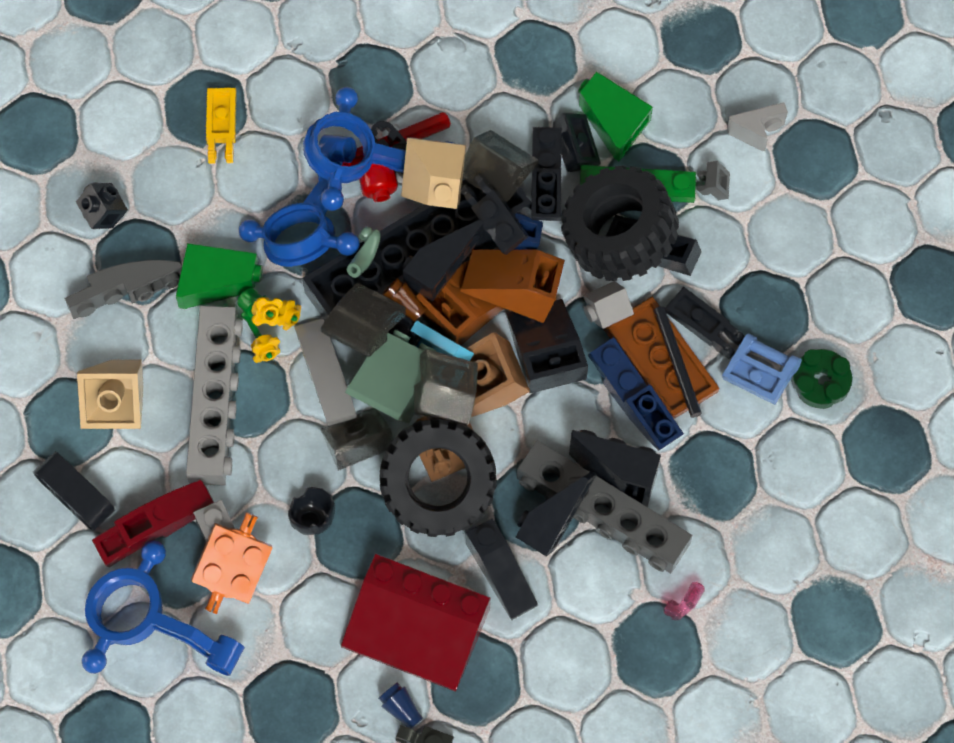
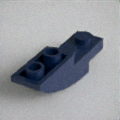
M614 337L588 354V357L603 377V384L638 430L658 451L684 434L650 384L646 385Z

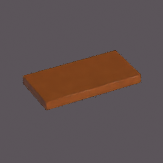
M652 296L632 308L634 315L603 330L610 339L613 337L616 339L646 385L650 384L675 419L687 412L688 408L653 312L655 308L660 306ZM670 321L697 401L700 404L718 393L720 388Z

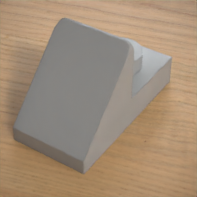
M785 103L730 116L727 126L728 134L761 151H765L768 141L765 130L771 132L785 125L788 113Z

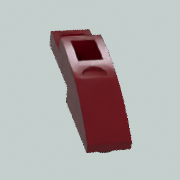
M199 480L164 494L114 521L115 526L92 539V542L105 566L110 568L141 549L145 543L153 541L160 536L166 538L194 521L195 516L193 512L215 502L204 482Z

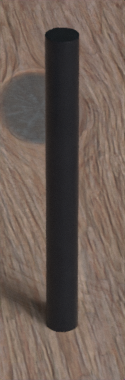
M657 307L653 312L690 417H698L702 412L665 307Z

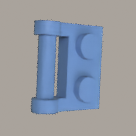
M748 333L722 377L723 380L776 405L790 379L799 369L801 358L794 355L790 357L757 341V337ZM753 351L784 368L779 372L749 357L748 354Z

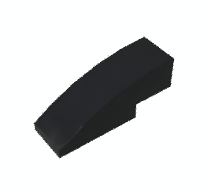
M615 215L606 236H616L624 233L634 226L638 220ZM678 235L675 244H670L672 247L671 252L667 257L663 256L661 258L662 263L659 266L691 276L702 251L696 239Z

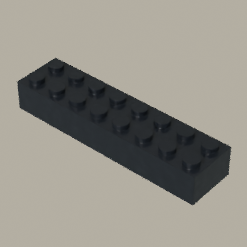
M499 159L462 181V187L465 184L471 187L479 200H481L486 194L474 179L477 174L481 173L493 189L500 193L514 215L517 213L531 218L532 202ZM462 192L457 209L424 204L379 231L381 238L376 255L371 265L361 275L355 278L347 272V267L357 252L351 256L341 254L302 278L304 293L334 335L338 337L388 306L385 303L386 299L381 295L395 279L398 278L403 282L402 266L410 255L415 256L420 248L479 220V218L471 207L473 206L466 200ZM485 227L484 236L473 250H479L494 241ZM361 242V243H360V246H359L358 251L360 250V248L363 246V244H364L365 242Z

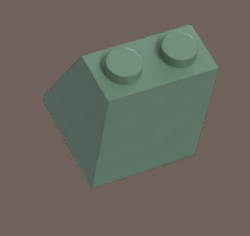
M394 330L393 334L383 331L345 393L396 420L409 424L442 360L435 357L436 350L423 343H420L418 348L409 344L408 342L411 337L397 330Z

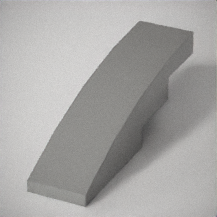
M323 318L294 326L327 425L330 426L357 418L351 396L345 393L348 387Z

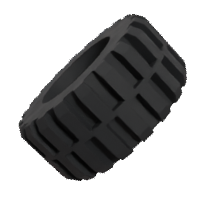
M615 166L613 170H609V168L599 170V174L595 176L591 174L586 177V182L582 185L578 184L573 190L574 195L568 197L564 205L566 209H563L561 215L563 223L561 226L562 234L576 261L586 272H590L592 276L598 279H602L604 276L606 281H617V278H622L623 281L633 279L632 276L637 274L641 277L647 274V270L651 267L656 268L662 263L661 258L663 256L667 257L671 252L672 247L670 244H675L678 236L676 230L679 228L676 209L662 182L656 179L655 175L649 171H642L641 168L630 166L629 169H626L625 166ZM624 211L642 212L638 221L626 232L608 237L598 235L604 223L612 216Z
M430 418L424 421H417L411 426L404 428L388 445L380 466V490L389 512H392L401 525L404 524L409 527L410 531L417 534L419 532L427 534L428 537H437V535L452 536L456 532L471 528L474 522L479 521L485 515L484 512L493 501L497 485L495 462L485 441L473 429L452 419ZM434 448L447 449L455 453L462 460L467 471V482L462 494L455 501L442 506L424 503L416 497L409 484V471L413 461L421 453Z

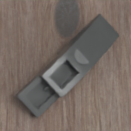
M166 260L136 261L112 266L88 275L87 279L90 287L66 297L65 301L73 319L87 317L99 307L117 303L125 295H128L132 304L137 301L143 302L150 299L154 293L160 290L176 287L179 284L182 266L180 262Z

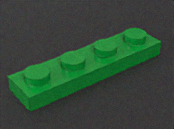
M581 165L580 185L586 182L585 178L591 174L595 176L600 173L599 170L605 168L613 170L615 167ZM642 169V171H649L654 174L656 179L662 182L672 202L694 203L696 172Z

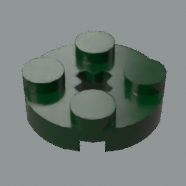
M810 349L801 357L800 367L792 376V386L805 404L819 409L830 408L833 404L842 402L850 391L853 380L850 362L830 350ZM824 373L830 381H825L824 385H820L814 375Z

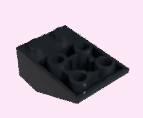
M563 299L554 301L544 323L513 311L505 313L523 375L530 389L529 394L587 379V360L580 338Z
M572 430L569 455L587 471L596 472L597 477L648 507L657 477L661 454H657L655 450L649 447L640 446L636 448L626 445L623 440L617 438H609V440L600 438L589 430Z

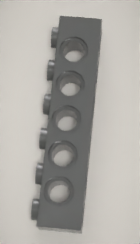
M537 440L517 468V479L522 487L531 492L538 491L547 500L588 474L589 471ZM547 473H554L559 479L554 482H548L543 476ZM597 476L573 517L580 523L585 524L588 522L596 527V531L604 538L609 540L614 538L622 543V547L630 554L635 556L640 554L648 559V563L656 570L661 572L666 570L670 574L690 546L693 536ZM603 504L608 506L610 511L601 514L594 507ZM624 520H630L636 527L627 530L620 523ZM650 536H656L662 543L658 546H652L646 539Z

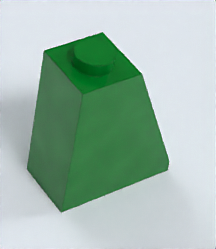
M596 72L590 80L586 78L579 87V107L586 114L587 119L613 158L619 162L650 123L653 107Z
M187 243L176 293L178 307L180 309L200 306L240 296L246 289H254L255 283L261 282L263 265H259L257 253Z

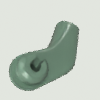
M370 226L364 227L360 232L359 239L365 243L347 267L348 274L355 278L371 265L380 243L381 234L379 230H372Z

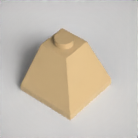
M407 138L401 196L425 205L457 209L461 196L466 145Z
M109 360L77 372L81 429H141L143 406L142 360Z

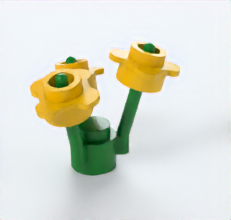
M253 288L246 289L240 294L237 304L243 310L241 317L248 323L256 338L251 344L252 351L255 354L252 359L255 363L267 362L274 359L280 353V348L278 347L280 340L269 334L261 335L257 326L261 324L275 326L277 324L278 326L283 325V329L287 331L298 322L301 305H295L294 300L281 301L279 298L271 300L266 295L261 296Z

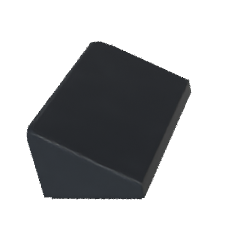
M562 113L553 122V127L562 128L561 155L566 171L581 170V165L599 166L601 161L586 114Z

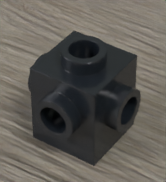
M91 183L84 188L82 195L76 201L91 229L113 228L128 211L118 190L112 183Z

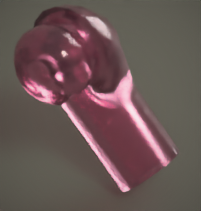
M692 582L679 604L674 600L668 601L664 614L672 617L671 620H681L696 607L705 591L704 586L698 582Z

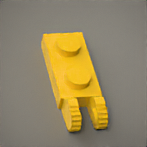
M207 88L206 141L208 143L209 164H215L216 143H226V162L233 163L234 143H236V88Z

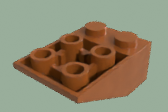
M472 250L460 292L544 323L556 299L565 260L540 250H512L507 255L503 254L500 250Z
M469 260L461 264L433 302L420 293L416 295L420 303L426 308L421 316L437 332L461 346L504 309L460 292Z

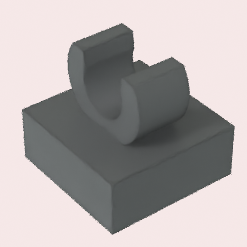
M718 161L707 162V171H700L697 174L702 181H706V184L697 186V191L702 195L712 194L718 201L729 199L730 172Z

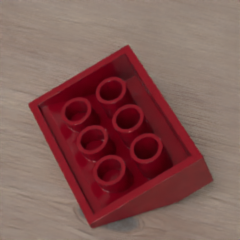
M375 554L359 592L341 648L456 692L490 611L491 598Z

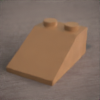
M495 332L466 348L473 352L474 355L456 384L435 373L426 390L436 417L456 421L506 406L530 392L510 342Z

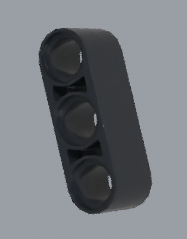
M56 451L33 471L34 476L91 531L97 529L116 510L103 494Z

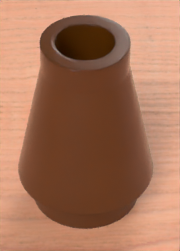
M398 278L381 295L386 299L385 303L408 316L414 322L426 310L406 281L401 282Z

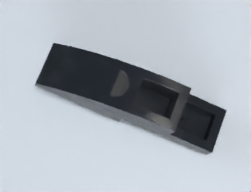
M533 127L531 220L561 221L562 128Z

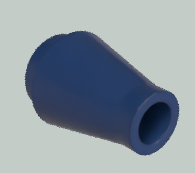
M398 682L378 698L383 704L381 707L408 728H413L423 719L406 687L402 688Z

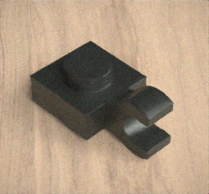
M400 725L396 736V742L452 743L454 736L424 726L422 733L419 734L411 728Z

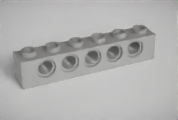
M200 306L186 470L189 484L202 480L205 485L226 486V475L232 474V457H228V447L234 446V429H230V420L236 419L237 404L236 401H232L233 391H238L239 375L234 373L235 363H240L241 347L236 345L237 336H242L243 319L238 318L236 307ZM219 336L227 338L225 342L220 344L213 342ZM215 364L225 365L220 371L211 370ZM219 391L223 393L218 399L209 398L212 392ZM212 419L221 421L216 427L206 426ZM210 447L219 449L215 455L207 456L204 454L205 450Z

